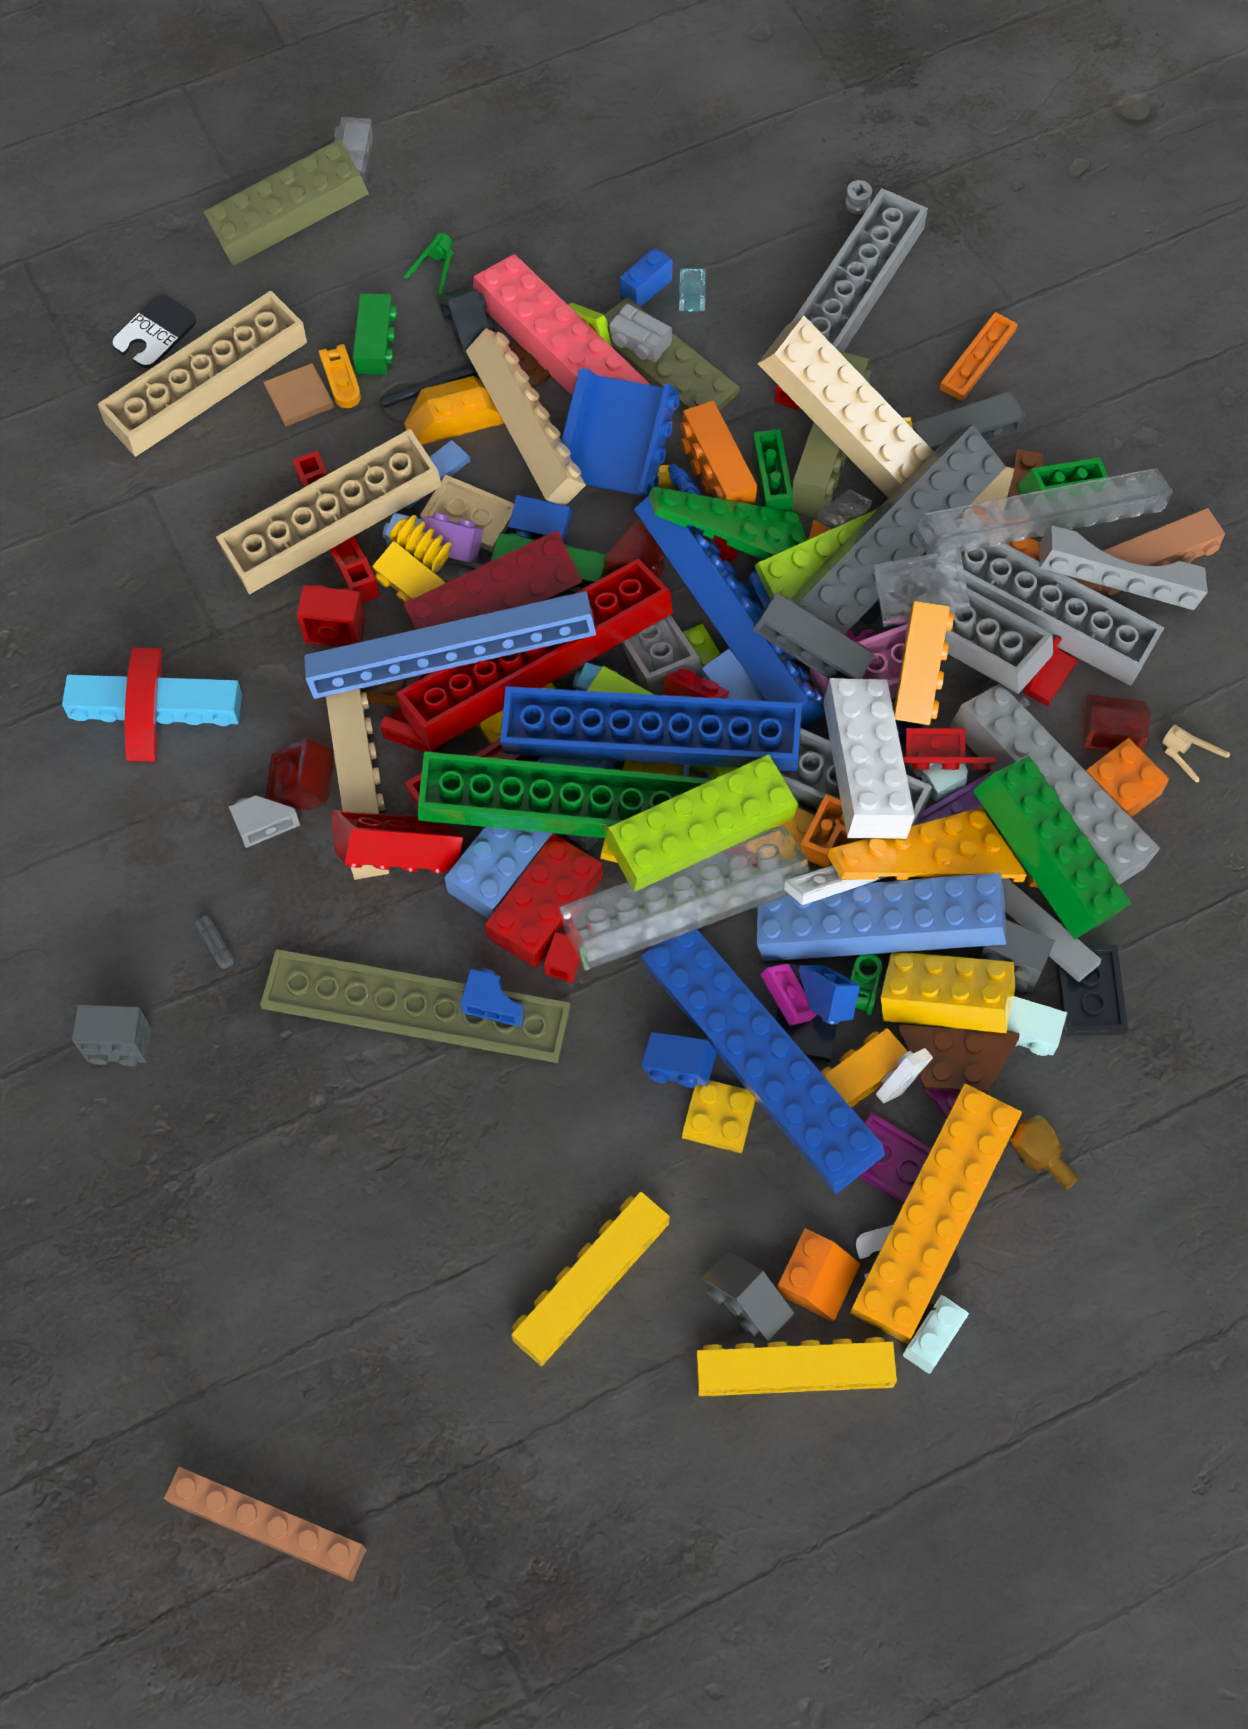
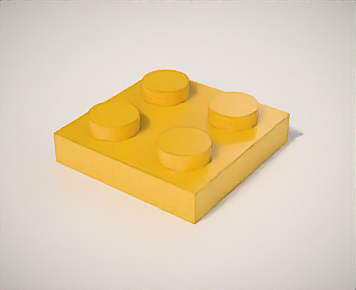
M709 1080L707 1087L696 1085L682 1138L742 1153L755 1104L754 1097L746 1089Z

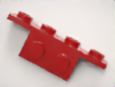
M906 728V757H903L904 764H912V770H930V764H942V770H959L960 764H971V770H989V764H996V757H965L966 728Z

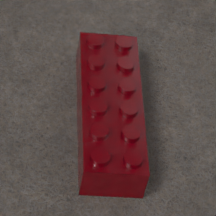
M557 530L403 603V608L414 630L550 600L579 586L582 580Z

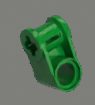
M863 954L856 959L850 980L860 985L855 1008L864 1010L867 1015L871 1016L878 991L877 985L882 970V963L874 954ZM869 966L875 973L865 975L860 971V968Z

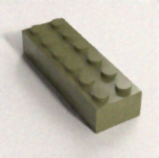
M338 139L203 212L230 262L235 266L369 193L354 162L341 140Z
M839 351L869 383L872 371L868 370L869 358ZM813 422L793 480L792 512L822 520L824 511H829L834 496L832 493L834 488L837 489L841 476L840 469L845 466L847 455L815 422Z

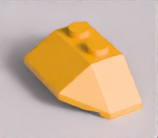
M474 376L422 389L404 422L406 431L411 429L421 445L504 424L483 382Z

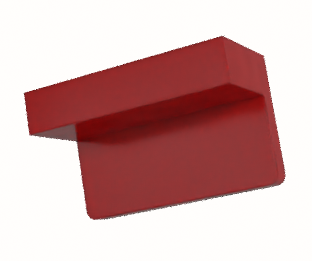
M1058 636L1053 641V656L1029 681L1023 692L1047 707L1078 661L1058 649L1062 640Z
M399 708L395 709L391 718L384 716L380 724L384 739L423 753H437L440 748L438 746L430 750L404 718Z

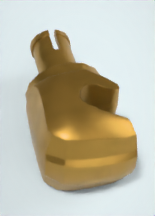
M1036 1115L1032 1118L1024 1119L1017 1124L1009 1139L1010 1147L1023 1158L1020 1161L1023 1165L1030 1169L1034 1168L1037 1173L1042 1169L1044 1171L1048 1170L1065 1191L1081 1178L1061 1158L1063 1155L1061 1152L1065 1147L1060 1144L1055 1130L1044 1117Z

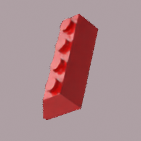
M332 810L331 819L335 854L348 867L362 868V865H373V867L381 870H389L390 867H400L410 872H416L418 868H422L434 873H445L446 870H451L459 860L463 837L448 823L418 821V816Z

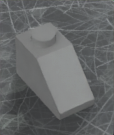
M259 796L242 798L234 805L229 806L233 820L246 848L300 826L294 808Z

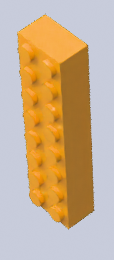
M964 1084L851 1309V1315L906 1344L910 1342L1022 1114L1021 1111Z

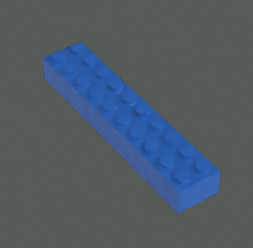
M648 496L634 508L641 521L766 701L802 703L801 728L804 730L808 729L825 715L823 704L825 696L817 687L813 689L809 683L810 675L801 665L797 666L793 660L795 657L752 631L764 610L756 601H751L748 596L751 594L748 587L741 580L738 582L734 577L736 573L734 567L727 560H722L719 555L722 552L719 546L712 539L708 540L703 535V530L689 524L685 528L654 515Z
M506 687L500 744L504 754L736 768H740L769 754L778 770L798 771L802 703Z
M690 920L686 921L641 955L644 965L651 976L703 1038L710 1042L718 1056L835 1195L885 1156L883 1144Z

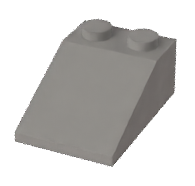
M671 615L620 643L641 687L654 695H662L666 677L681 668L688 669L697 676L701 671L697 653Z

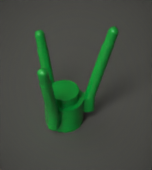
M442 232L435 233L426 249L404 274V279H408L428 255L435 260L444 258L438 288V295L441 296L445 287L450 260L454 255V252L450 250L453 244L451 238Z

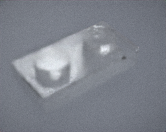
M849 489L818 512L817 522L832 530L861 517L870 510L872 500Z

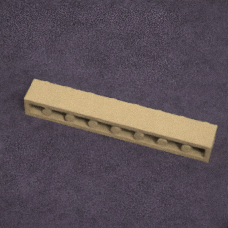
M486 328L467 348L466 353L545 499L552 503L566 506L586 486L580 476L581 470L570 458V450L562 443L559 438L560 432L549 420V412L539 402V394L531 387L528 382L529 376L518 364L519 358L508 346L509 340L502 333H495Z
M360 688L326 696L342 810L380 814V811L385 810L383 794L377 793L376 785L381 784L379 768H373L372 760L377 759L375 743H369L368 734H373L371 717H365L364 712L365 709H369L367 692L361 693ZM362 865V868L351 867L354 880L389 874V870L377 869L373 865Z

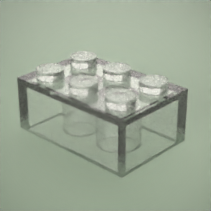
M960 549L873 565L883 627L908 623L912 601L949 606V613L954 614L969 612L970 603Z

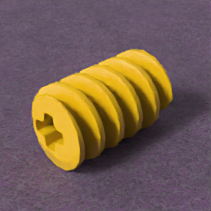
M412 515L409 519H401L392 529L389 540L392 542L397 541L398 545L405 548L411 555L414 554L418 561H423V565L428 569L431 568V571L436 574L447 561L452 543L447 542L441 546L443 536L439 535L432 539L434 529L431 528L427 532H423L426 523L423 521L417 526L414 525L417 520L416 515Z

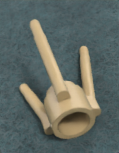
M1176 724L1171 727L1162 742L1168 747L1165 753L1171 756L1195 782H1199V777L1180 757L1179 751L1184 754L1191 744L1194 743L1222 757L1227 758L1230 756L1229 752L1191 735Z

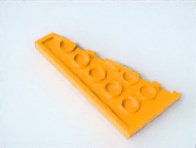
M982 807L911 826L907 839L867 838L830 848L827 855L841 879L877 880L879 876H895L896 880H908L909 877L927 879L1001 873L1002 878H1012L1013 882H1024L1027 876Z

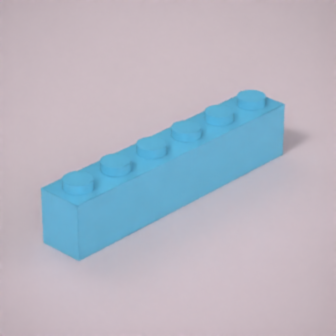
M67 675L62 706L68 718L76 721H86L87 719H100L105 722L125 720L127 677ZM158 678L156 721L162 724H171L172 722H186L190 725L214 723L219 726L239 724L242 691L238 680Z

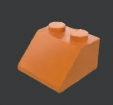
M805 1228L780 1279L777 1290L783 1298L834 1322L860 1267V1263L835 1242Z

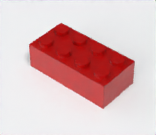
M553 833L486 922L487 939L536 969L547 955L555 932L560 934L564 932L602 880V863Z

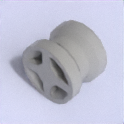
M856 180L848 185L845 201L847 210L854 214L866 212L871 204V185L863 180Z

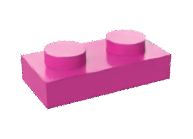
M789 964L766 968L760 974L789 1026L811 1021L817 1015L810 1010L806 994Z

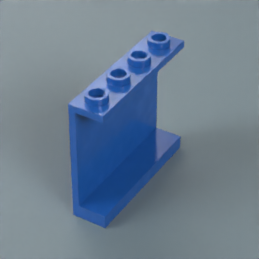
M579 369L562 443L570 450L571 454L569 456L573 463L580 468V476L585 485L648 497L651 489L658 487V472L660 464H663L665 460V444L667 437L672 432L673 424L671 420L673 412L679 405V391L667 383H665L664 387L597 376L589 369Z

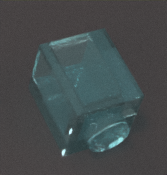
M680 268L679 311H705L706 269Z

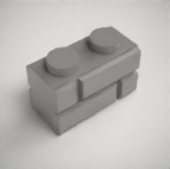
M626 303L619 315L617 314L610 324V339L616 346L620 348L626 347L634 351L635 355L640 359H649L656 363L671 344L672 327Z

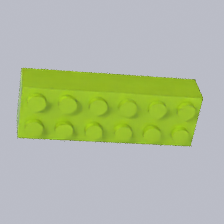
M768 754L608 827L606 842L632 890L636 892L792 819L798 803Z

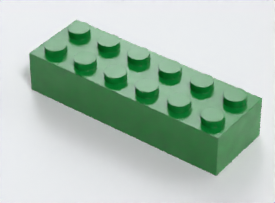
M1030 756L994 772L972 790L1074 940L1106 922L1131 904L1123 889L1115 881L1105 863L1102 862L1091 846L1090 841L1084 836L1072 815L1066 810L1057 797L1056 792L1048 784Z

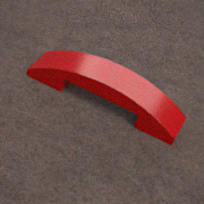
M161 648L132 649L125 698L126 761L156 762L158 734L155 732L158 678H161L162 668Z

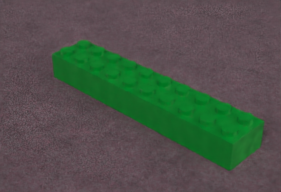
M424 752L418 802V821L606 838L608 827L713 779Z

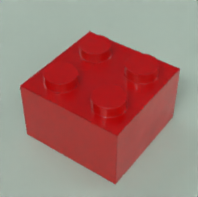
M303 585L297 618L304 643L342 647L362 641L366 619L360 592L348 588L340 590L327 588L322 585Z

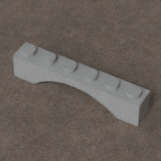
M1054 525L1049 527L1039 542L1041 569L1194 610L1208 593L1205 567L1183 561L1162 566H1144L1129 563L1101 551L1078 532Z

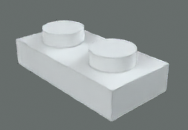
M924 1048L916 1053L909 1051L897 1061L898 1068L889 1072L882 1079L881 1082L884 1085L876 1093L883 1104L905 1092L933 1058L931 1054Z

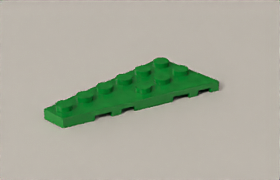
M653 487L648 494L654 515L685 528L690 524L703 530V535L709 538H713L714 535L727 540L726 545L762 560L807 541L798 513L658 487Z

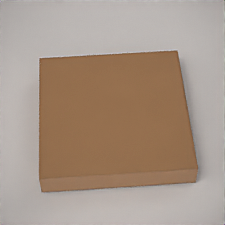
M313 363L263 382L285 427L334 408L333 401Z

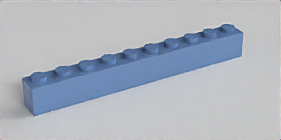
M587 591L307 654L305 655V675L313 698L316 699L595 636L596 631Z

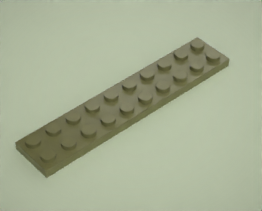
M278 949L275 950L260 1004L262 1009L553 1063H559L571 1009L570 1002L502 990L510 1000L524 1007L525 1017L522 1027L464 1014L460 1002L466 986L465 983Z

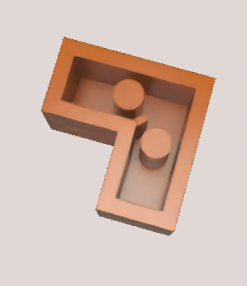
M825 794L801 842L802 858L825 868L832 865L827 857L830 848L867 839L847 838L840 799Z

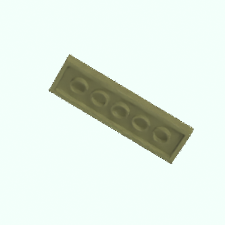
M626 297L604 315L608 321L609 336L612 320L617 314L619 315L626 303L646 314L648 313ZM673 333L671 344L656 363L649 359H640L635 355L634 351L626 347L620 348L611 340L612 348L653 385L664 387L665 383L677 389L679 391V406L684 410L714 400L720 411L740 394V387Z

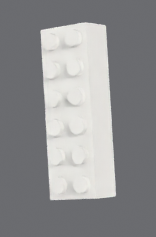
M830 678L823 704L847 838L907 839L915 815L887 679Z

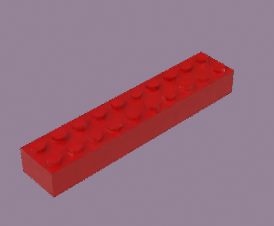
M638 558L576 592L587 591L596 631L595 636L433 672L396 693L402 714L430 750H433L504 709L506 687L542 688L673 614L670 590Z

